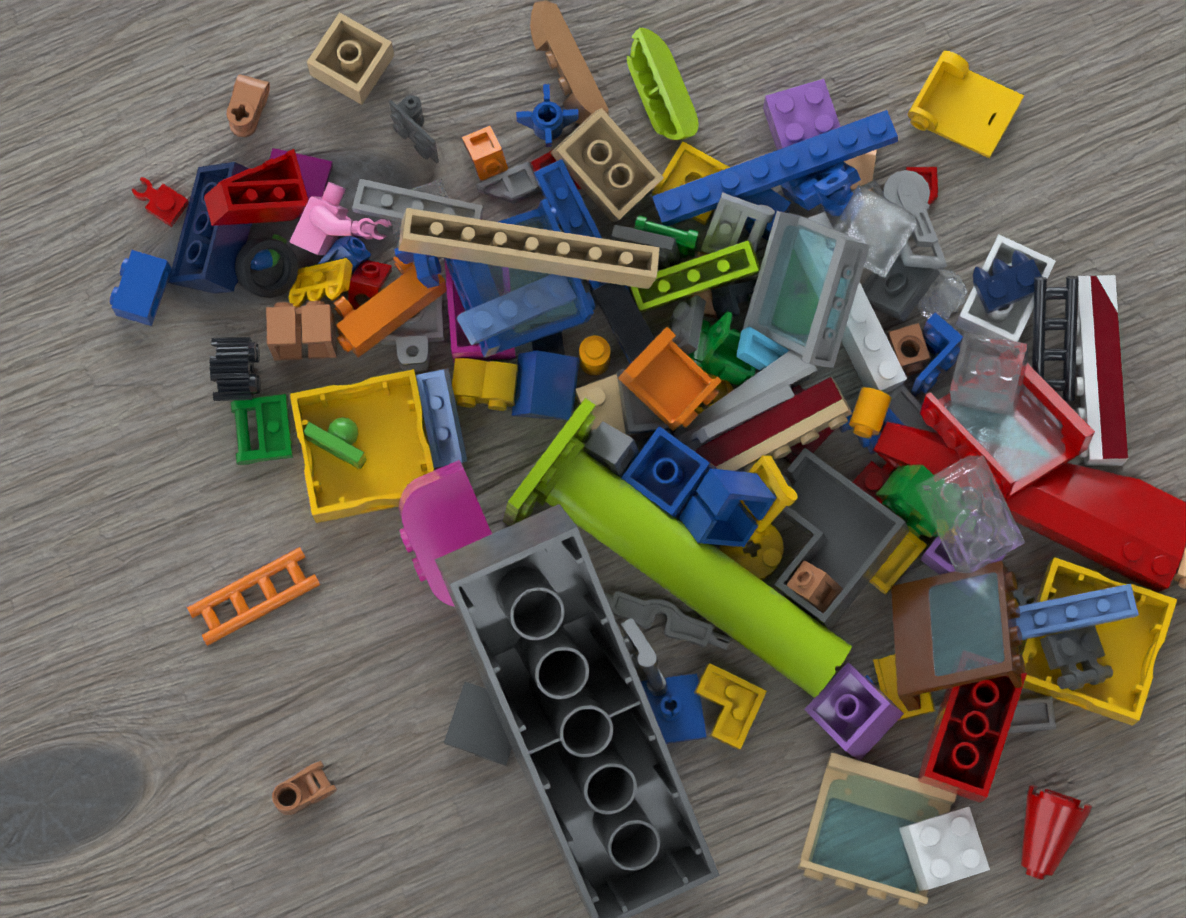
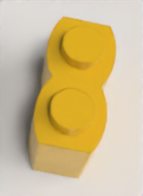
M455 358L452 388L457 405L473 408L476 404L483 403L488 404L489 409L496 411H506L507 407L514 406L518 365L506 362H486L476 359Z

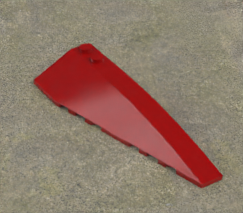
M887 421L873 451L901 465H924L949 489L1157 593L1169 588L1182 559L1186 546V502L1140 479L1065 463L1003 502L995 493H992L987 488L985 482L966 466L954 449L949 448L943 438L936 432ZM980 443L1015 481L1049 460V458Z

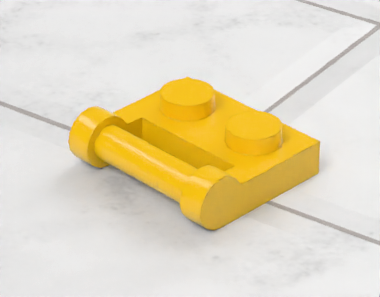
M762 455L748 472L757 473L773 494L775 493L777 498L762 520H756L748 507L740 500L758 524V527L750 537L754 541H759L766 534L765 529L786 506H791L798 498L795 490L787 485L772 456Z

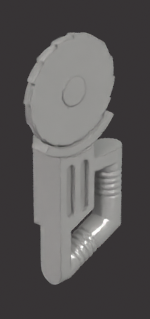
M904 170L896 172L885 182L883 196L884 202L893 211L891 216L907 221V223L890 230L904 266L933 269L947 267L938 238L927 213L930 205L927 204L930 196L928 183L923 176L914 171ZM905 233H912L916 246L931 247L935 256L913 254Z

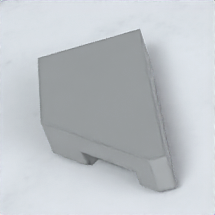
M528 161L476 184L478 192L513 204L541 191Z

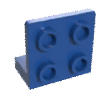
M936 312L926 321L922 334L928 351L934 355L937 353L939 355L916 378L911 390V394L914 397L921 391L926 394L938 381L937 377L941 374L940 370L943 369L947 372L958 360L957 356L962 351L959 346L964 337Z

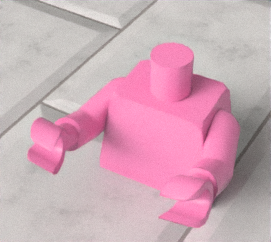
M328 182L322 198L310 197L290 239V243L314 254L326 255L338 239V236L384 239L387 236L377 231V225L381 224L389 227V223L385 219H380L376 222L369 218H363L360 221L350 219L346 216L348 209L339 205L346 189Z

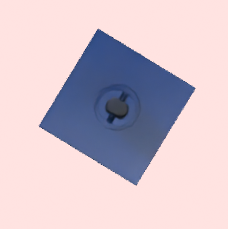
M697 673L665 678L668 688L666 693L661 696H654L649 692L648 680L641 681L666 744L706 739L701 696L694 693L698 685Z

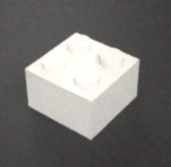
M970 807L957 809L899 828L919 891L929 890L990 870Z

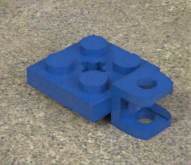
M841 162L781 184L780 187L787 198L807 211L822 204L827 213L832 216H840L859 205V200L856 194L851 191L850 186L861 179L857 169L845 162Z

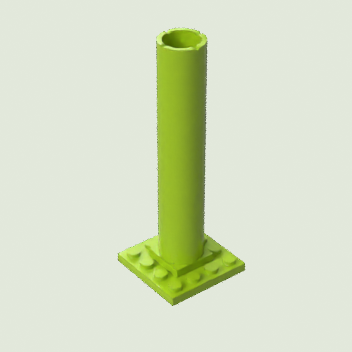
M585 398L509 499L503 522L511 526L527 519L533 512L536 501L542 506L546 502L552 507L560 504L575 524L814 698L817 697L836 673V666L840 667L846 659L852 646L714 545L698 543L681 521L584 452L585 444L583 443L587 439L594 424L593 421L596 418L593 415L596 405Z

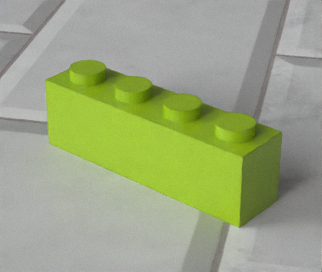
M748 240L657 272V278L649 289L632 286L631 289L639 311L646 312L757 274L760 271V267L752 243Z

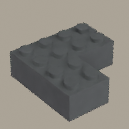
M804 448L787 469L792 480L796 482L792 487L788 478L782 475L787 485L795 490L798 498L791 506H786L780 514L809 535L811 539L774 585L785 598L831 630L909 533V529L904 520L808 449ZM803 561H807L826 572L843 588L824 614L787 586V583Z

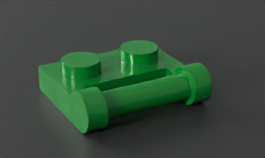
M638 215L634 229L675 238L681 258L695 256L699 231L689 229V232L647 221V217Z
M286 394L257 397L252 400H234L231 402V412L235 413L238 443V453H236L237 465L293 458ZM256 410L259 450H251L247 412Z

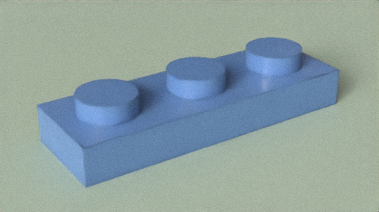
M449 368L415 375L434 468L446 466L457 460H460L461 463L467 462Z

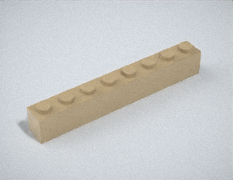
M406 208L402 219L398 248L399 251L645 289H649L657 278L659 247Z

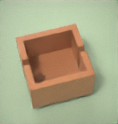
M309 301L306 303V306L295 308L292 303L281 302L276 303L274 307L266 308L267 345L274 361L302 359V343L308 344L309 359L337 358L336 321L330 304L325 305L322 301Z

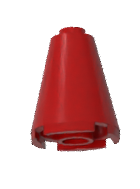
M1029 785L1026 800L1021 866L1027 868L1025 874L1044 880L1045 875L1053 876L1088 818L1092 805L1086 804L1084 808L1079 807L1081 800L1049 789H1045V792L1040 791V793H1036L1038 786Z

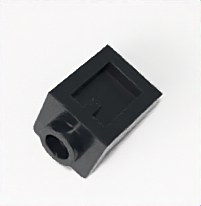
M757 280L712 289V304L716 311L717 319L720 320L727 311L732 313V317L738 316L740 314L738 303L750 301L749 294H753Z

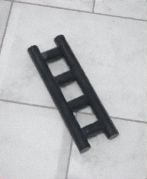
M1067 276L1066 287H1047L1046 277H1035L1032 368L1044 379L1045 361H1064L1063 379L1044 380L1055 391H1063L1062 399L1064 401H1074L1079 277ZM1065 299V318H1046V300ZM1049 330H1064V348L1045 349V332Z

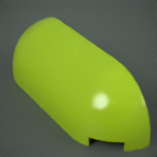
M639 28L632 35L634 41L630 56H627V64L650 122L658 134L668 139L684 140L690 138L698 131V117L673 55L665 42L656 33L646 28Z

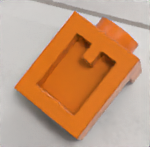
M491 126L462 137L464 146L481 181L508 170L503 150Z

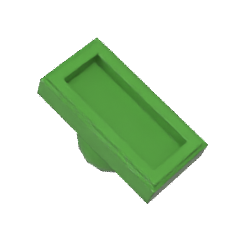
M345 417L337 418L330 423L327 431L310 422L306 426L304 434L307 441L358 469L362 468L367 459L363 451L352 446L359 435L358 427L354 421Z

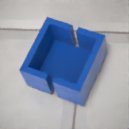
M710 468L696 490L699 495L692 496L679 519L698 543L745 547L758 524L740 500L744 502L757 520H762L776 497L757 473Z

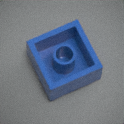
M659 426L624 473L622 479L670 515L679 519L692 496L698 495L696 490L703 481L704 476L710 468L717 469V467Z

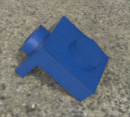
M398 248L394 249L395 256L404 264L415 262L417 278L427 288L440 285L438 274L441 273V265L437 256L399 251Z

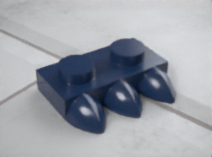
M1015 250L1012 255V268L1004 261L995 258L992 266L993 276H990L984 269L976 266L973 271V284L987 314L1034 295V278L1042 276L1034 259L1030 260L1024 253Z

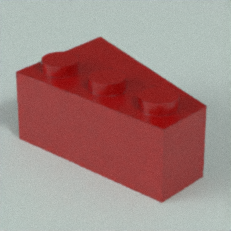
M294 149L275 159H269L257 167L249 168L220 181L204 196L212 226L293 221L303 213L309 201Z

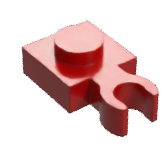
M140 178L141 183L147 186V190L139 193L132 189L133 195L140 201H148V204L145 206L146 211L172 228L188 206V199L163 183L156 190L148 179Z

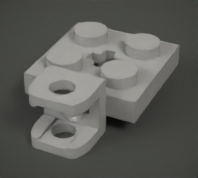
M393 281L384 282L380 291L386 288ZM442 295L421 310L419 314L415 315V318L409 319L381 340L382 345L396 344L397 357L402 371L414 369L415 373L426 372L430 365L429 342L444 341Z

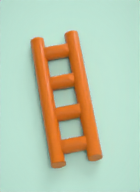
M300 547L187 607L192 618L202 614L210 631L202 634V638L207 646L320 585L315 574L306 578L298 562L306 557ZM287 569L295 585L277 593L269 577ZM258 584L267 600L249 609L241 592ZM230 599L238 616L221 624L213 607Z

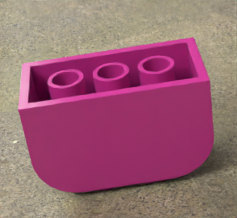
M460 460L414 479L406 486L399 501V512L404 527L399 532L407 552L414 551L416 554L412 561L421 582L427 580L434 595L440 601L450 606H454L435 559L492 534Z

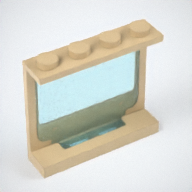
M831 753L798 869L804 870L803 876L822 881L823 876L836 880L835 886L854 891L855 886L868 889L866 894L868 896L881 900H886V896H891L899 899V905L917 910L918 905L925 906L929 899L927 897L928 890L919 891L899 828L950 812L951 805L955 802L956 794L919 782V778Z

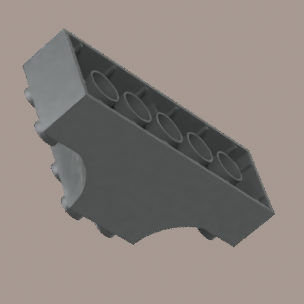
M558 504L435 559L472 649L470 650L517 762L540 806L579 898L590 918H630L720 876L579 529L561 505Z

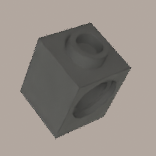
M603 421L597 429L590 432L584 446L587 454L620 478L639 454L634 439Z

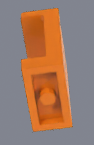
M666 327L624 370L618 379L674 431L681 424L686 428L699 415L695 409L701 403L707 406L719 393L716 387L722 380L718 376L714 379L709 377L672 341L676 335Z

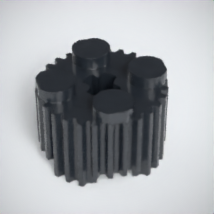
M250 337L211 338V346L217 347L216 356H210L209 360L210 379L213 382H217L218 392H213V400H252L254 394H260V375L254 374V363L260 361L259 344L252 342Z

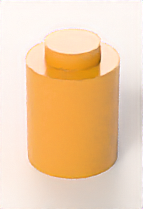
M589 336L581 342L579 347L580 366L589 375L603 374L610 366V345L601 336Z
M861 388L849 425L854 428L853 433L868 439L872 435H879L892 398L877 389Z

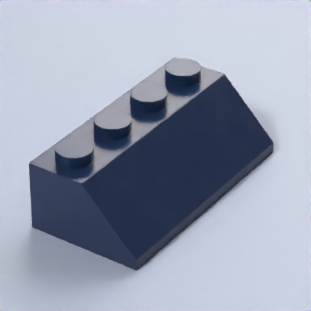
M237 162L198 167L168 283L215 294L234 292L235 286L238 283L235 271L236 257L241 248L246 244L253 223L212 226L204 196L220 181L249 168Z

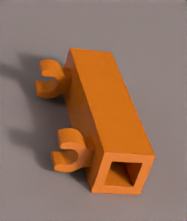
M395 256L393 258L396 262L394 265L402 275L356 310L353 309L344 296L333 303L336 307V312L343 319L336 324L339 334L336 339L347 353L352 350L357 358L362 356L447 291L446 281L441 274H438L440 285L427 288L418 280L415 265L413 263L404 264Z

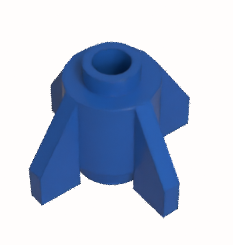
M543 84L544 102L539 103L533 112H516L518 123L533 129L537 137L545 140L546 147H552V140L558 138L565 127L577 121L579 113L578 109L563 110L562 112L560 106L550 101L549 84Z

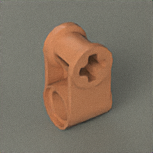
M241 74L237 76L226 113L230 129L234 135L245 138L255 132L269 96L270 83L268 81Z
M322 761L304 768L295 776L275 787L272 793V800L279 812L284 815L295 814L337 791L336 786L330 784L322 770L324 767ZM313 777L317 779L320 788L316 786ZM285 791H293L297 795L295 803L291 806H283L279 803V797Z

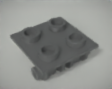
M409 95L398 105L391 100L389 102L391 109L390 117L394 123V130L403 139L409 137L416 144L414 146L416 151L424 159L427 160L430 157L437 164L439 159L436 142L421 128L424 124L420 99L415 95Z

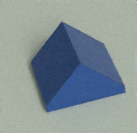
M538 350L519 353L512 416L569 420L574 411L580 358Z

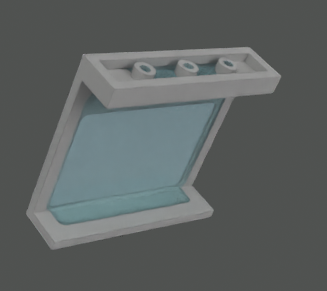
M777 211L743 330L750 326L771 340L802 354L801 361L834 368L870 244L803 216Z

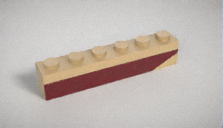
M829 377L693 451L713 464L717 469L748 472L762 455L772 456L774 460L780 459L791 452L790 447L801 442L802 445H805L819 438L818 432L830 427L833 430L848 422L846 417L852 415V412L836 381Z

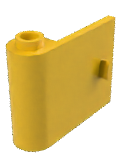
M943 51L907 115L911 119V125L921 131L929 130L990 159L1024 99V95L970 71L969 64L963 57L950 51Z

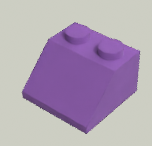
M849 662L804 709L847 753L859 761L904 714L883 692Z

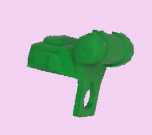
M727 311L712 326L708 321H702L698 349L688 354V356L705 373L718 376L724 381L740 386L754 376L756 368L736 357L741 332L736 329L730 330L732 313Z

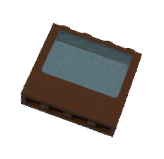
M1003 561L891 586L898 697L908 711L921 709L920 694L1008 675L1015 688L1022 687L1021 674L1025 673V663L1022 655L1019 654L1018 646L1023 645V639L1019 626H1016V618H1020V609L1013 595V591H1016L1018 586L1014 572H1009Z

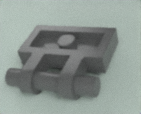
M1095 625L1049 635L1040 639L1050 670L1058 668L1061 670L1062 676L1057 680L1060 689L1069 688L1070 690H1076L1084 687L1087 683L1092 685L1103 683L1107 678L1113 676L1111 666H1102L1097 662V659L1105 656ZM1081 663L1084 671L1078 670L1076 664Z

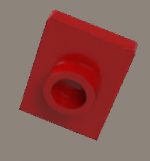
M367 260L357 267L351 276L348 290V302L354 310L361 306L356 301L357 294H365L371 299L380 292L381 287L392 272V265Z

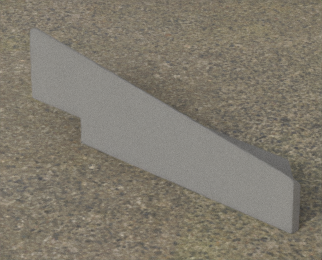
M790 350L700 413L690 423V427L676 430L674 437L692 450H695L795 396L792 388L816 377L817 368L815 365L801 361L802 354Z

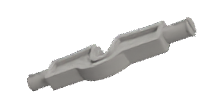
M616 591L614 595L604 592L615 616L626 620L633 618L638 626L649 629L658 614H663L667 617L664 635L668 638L690 642L703 648L709 643L727 650L731 637L713 632L712 625L684 615L677 606L668 601L660 599L644 601Z

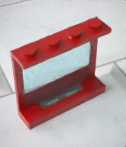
M1010 345L1000 351L994 367L937 400L931 392L925 396L919 413L924 422L943 438L949 448L954 449L966 466L974 471L985 482L987 488L992 493H995L1003 502L1086 451L1095 433Z

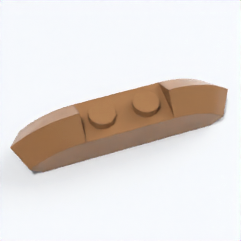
M546 0L534 2L530 21L532 40L536 51H548L545 52V57L552 70L556 68L561 77L558 79L561 91L564 96L570 95L563 102L565 109H578L579 119L576 122L580 125L592 113L601 108L609 116V109L557 4Z

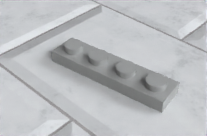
M364 179L359 180L352 210L355 213L401 223L406 208L481 219L483 214L482 205Z

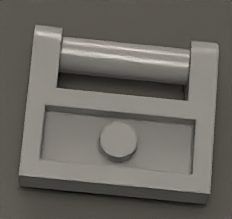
M722 192L703 240L701 251L713 253L736 245L748 216L754 218L755 222L747 241L749 240L752 243L756 253L767 223L772 221L775 211L767 205H756Z

